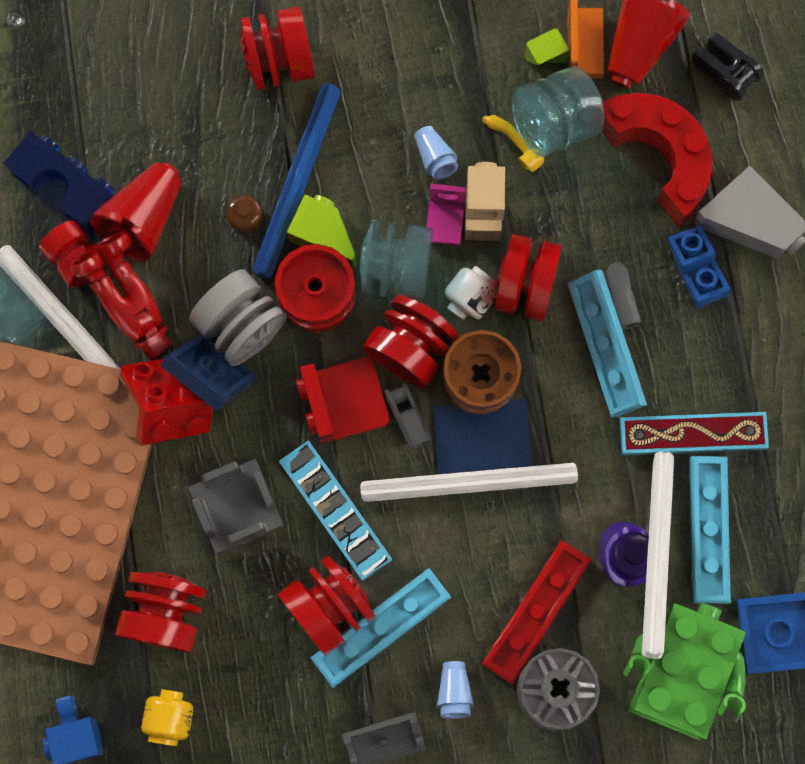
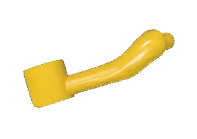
M486 115L483 117L482 121L484 124H487L493 130L507 135L523 152V155L518 158V162L523 169H529V171L534 172L544 163L543 154L536 147H531L513 125L496 115Z

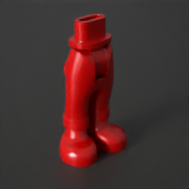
M121 231L93 246L94 250L87 251L78 256L69 267L75 276L85 277L91 281L89 282L90 288L96 293L113 322L132 341L135 349L141 348L149 360L170 347L171 343L164 333L167 328L165 324H161L163 320L156 301L144 282L133 271L128 259H124L123 252L130 246L131 238L126 231ZM103 261L108 266L109 272L111 273L113 278L116 279L117 283L122 289L124 297L119 293L117 288L114 286V284L112 283V279L110 278L108 273L104 272L102 268Z

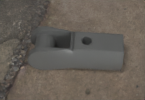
M612 263L605 271L604 277L622 330L637 327L641 320L635 297L631 290L628 270L622 263Z
M406 382L401 383V388L392 392L385 390L384 393L409 449L415 450L429 444L433 439ZM408 400L411 408L399 413L396 405Z

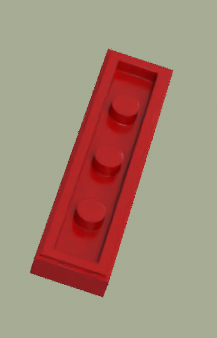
M561 540L481 665L513 685L592 562V559Z

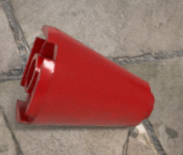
M622 0L607 72L613 75L611 81L627 89H630L632 84L639 86L686 25L690 12L674 0H669V3L664 0Z
M166 162L162 164L153 163L94 212L90 224L95 233L104 240L118 232L126 231L131 238V243L123 252V256L139 262L148 261L155 253L182 185L179 171Z

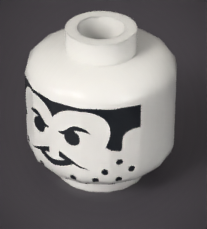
M474 266L472 270L462 268L445 289V296L451 301L447 308L463 321L468 315L473 319L482 318L497 298L498 292L494 288L497 282L477 266Z

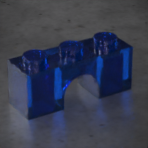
M30 131L3 164L12 176L37 195L49 182L56 180L67 182L68 191L59 202L58 207L64 216L69 220H75L86 233L92 236L95 231L90 224V220L93 218L94 212L113 197L112 192L114 188L100 176L94 180L86 174V166L71 155L67 159L58 152L60 147L48 136L43 135L40 139Z

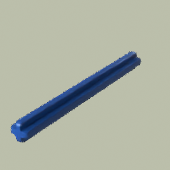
M322 84L252 268L253 273L258 277L270 279L274 274L288 236V228L297 212L341 94L340 89L333 84Z

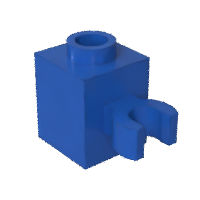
M69 695L56 699L62 725L45 729L47 738H44L42 743L46 759L48 761L52 760L53 764H72L104 755L96 718L88 717L79 720L75 696L71 697Z

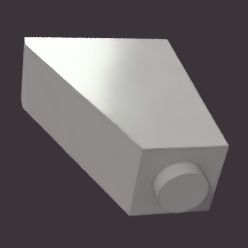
M751 166L747 167L703 207L693 222L696 226L701 225L705 231L775 259L781 258L786 252L792 256L805 244V238L803 237L805 235V220Z

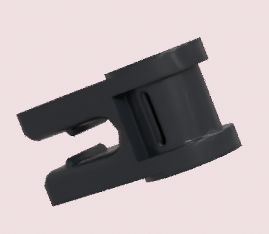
M714 32L707 42V47L713 52V56L703 48L697 49L692 55V63L714 81L728 97L735 101H740L746 95L745 90L753 82H759L764 76L763 68L754 58L743 53L717 32ZM716 56L720 58L726 65L722 64L719 60H717Z

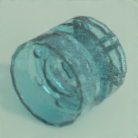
M576 66L552 73L546 79L541 78L521 85L513 93L512 110L518 132L527 147L540 157L549 156L556 153V151L564 150L570 144H578L596 137L603 129L604 110L599 92L587 73Z
M372 219L369 230L363 240L359 273L362 281V294L371 295L375 279L380 280L381 297H386L392 281L398 282L399 295L423 302L429 271L433 227L410 224L405 238L397 239L396 222H389L387 236L382 237V220Z

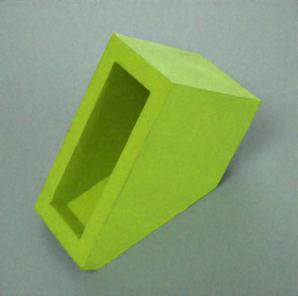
M304 195L287 231L289 242L300 247L312 244L332 247L345 256L351 268L354 269L357 264L355 252L339 211L334 207V202L320 195H315L314 198Z

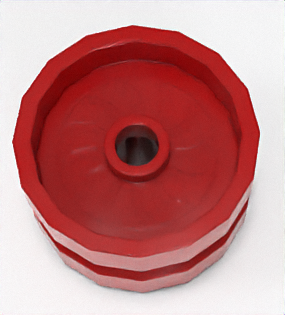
M512 233L507 255H503L496 284V288L499 289L494 311L512 315L517 310L520 295L525 294L527 295L524 308L525 317L544 322L562 244L544 240L539 245L536 261L529 260L532 247L531 238Z
M320 244L301 246L288 253L278 267L275 277L277 299L280 307L287 314V320L298 329L311 333L329 332L342 325L353 312L357 298L353 269L345 256L334 248ZM317 286H321V287H322L319 291H311V290H310L311 288H313L314 290H316Z

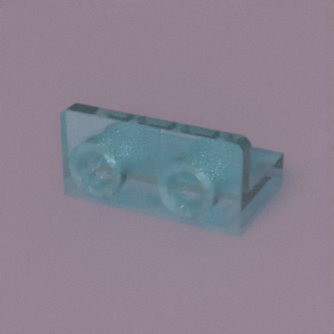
M0 267V341L3 342L8 339L12 344L18 345L45 322L47 317Z

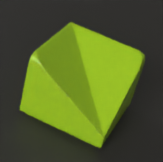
M554 28L528 41L524 57L526 61L536 65L544 62L565 63L568 59L569 48L559 30Z

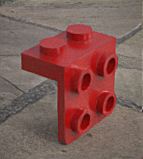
M364 357L316 371L314 363L300 367L303 378L296 379L301 401L309 399L312 412L305 414L311 435H319L321 445L379 429L389 424V414L374 362L371 358Z
M164 359L138 362L121 367L120 376L139 407L136 437L141 446L210 432L213 408L162 368L160 365Z

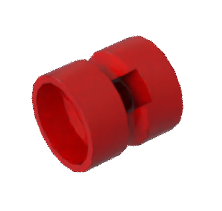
M75 220L66 221L58 225L39 244V249L52 265H58L57 272L70 288L79 287L90 281L85 277L75 276L69 266L81 254L94 250L93 246H95L94 243L87 244L89 237Z

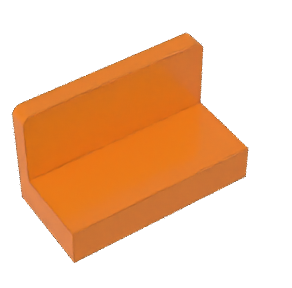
M570 0L567 12L568 79H603V8H578V0Z

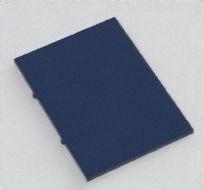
M526 399L508 401L506 405L496 412L483 415L466 413L455 405L433 406L438 474L532 466Z

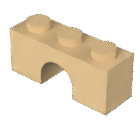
M479 162L475 166H468L465 199V240L500 241L505 211V167H497V164L493 162Z

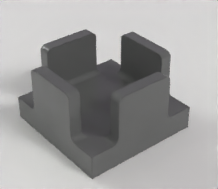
M256 458L241 465H238L236 461L202 475L203 481L188 487L204 532L209 537L217 556L284 527Z

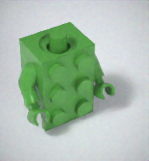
M676 603L666 609L665 641L662 657L660 659L645 658L642 655V633L636 639L631 658L623 671V675L626 677L631 669H635L641 674L628 712L697 741L700 738L707 739L716 712L722 716L726 708H730L735 712L736 717L734 721L737 722L746 708V703L743 699L746 685L745 663L743 655L739 652L746 632L718 621L722 611L711 605L700 603L697 612ZM723 693H724V700L722 701L721 705L719 706L720 701H721L722 696H723Z

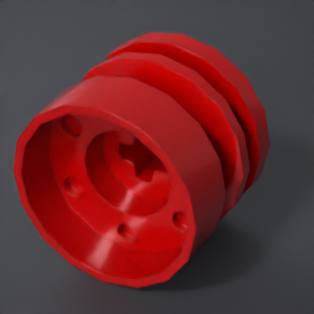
M300 6L277 10V27L270 28L264 14H258L261 25L260 31L253 32L250 16L241 18L240 42L247 73L250 74L257 91L266 89L262 73L271 72L274 87L279 86V70L284 68L287 69L293 83L315 78L313 61Z
M398 294L390 303L395 311L388 309L383 314L384 320L393 330L376 326L362 348L371 359L393 375L411 385L425 389L439 369L438 364L429 353L446 357L449 351L446 344L452 346L460 336L458 331L434 309L407 296Z
M329 555L320 560L330 574L325 579L322 578L314 567L309 569L310 576L316 585L311 590L296 579L277 594L325 657L345 642L338 628L340 623L344 621L356 632L361 629L352 616L354 612L358 610L368 623L376 617L371 610L367 595L346 568L334 562Z
M154 571L152 573L130 572L128 582L144 587L143 593L136 591L125 592V597L139 603L140 606L138 611L125 610L120 612L115 635L154 646L192 653L198 629L191 624L183 622L184 614H202L203 608L189 604L187 600L188 598L205 600L207 590L196 586L188 579Z

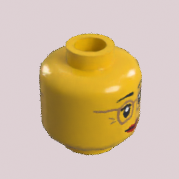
M161 689L160 696H151L146 700L141 730L144 734L149 735V742L177 746L178 741L188 738L193 706L190 702L182 700V692Z

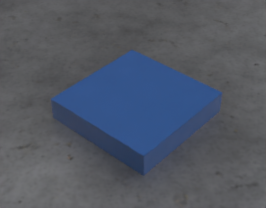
M805 593L735 600L739 629L746 632L741 645L745 663V675L805 669Z

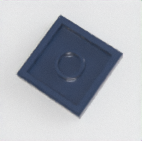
M200 334L167 355L160 366L218 411L252 387L258 376L242 363L237 366H231L225 360V353H218L214 345L216 342L212 339H205Z

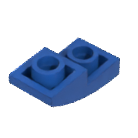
M701 225L668 237L671 252L696 308L730 296V287L715 261L716 253Z

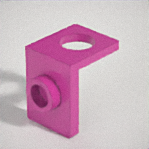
M430 184V202L425 242L460 246L466 199L465 187Z

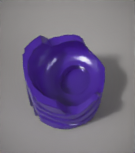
M618 522L609 526L601 535V541L598 542L599 564L602 566V572L606 573L607 579L615 585L629 587L646 582L649 534L645 528L629 522Z

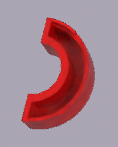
M624 94L613 97L596 106L593 122L613 147H617L625 142L640 141L654 146L664 155L670 168V181L662 189L657 202L678 228L682 227L697 210L707 190L712 173L710 144L701 125L679 104L653 94Z

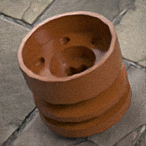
M478 330L466 333L452 344L445 357L442 382L446 395L456 407L466 413L483 415L496 412L508 403L518 386L521 374L518 352L508 339L496 332ZM475 369L478 372L483 369L487 370L486 379L488 382L484 380H479L477 383L474 382L473 377L475 373L473 370Z

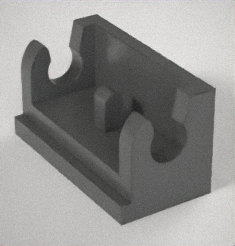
M415 712L342 734L351 764H380L426 750Z

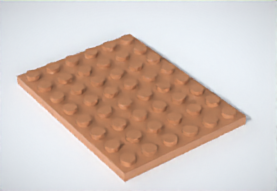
M0 341V643L94 666L152 444L141 446L136 437L139 407L120 376L121 369Z

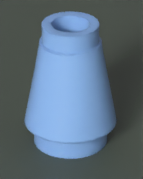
M425 126L415 133L414 138L426 173L432 175L435 180H442L452 175L458 168V163L456 162L457 155L433 127Z
M460 661L443 663L437 708L440 709L441 717L459 719L471 716L470 708L474 707L465 670V663Z

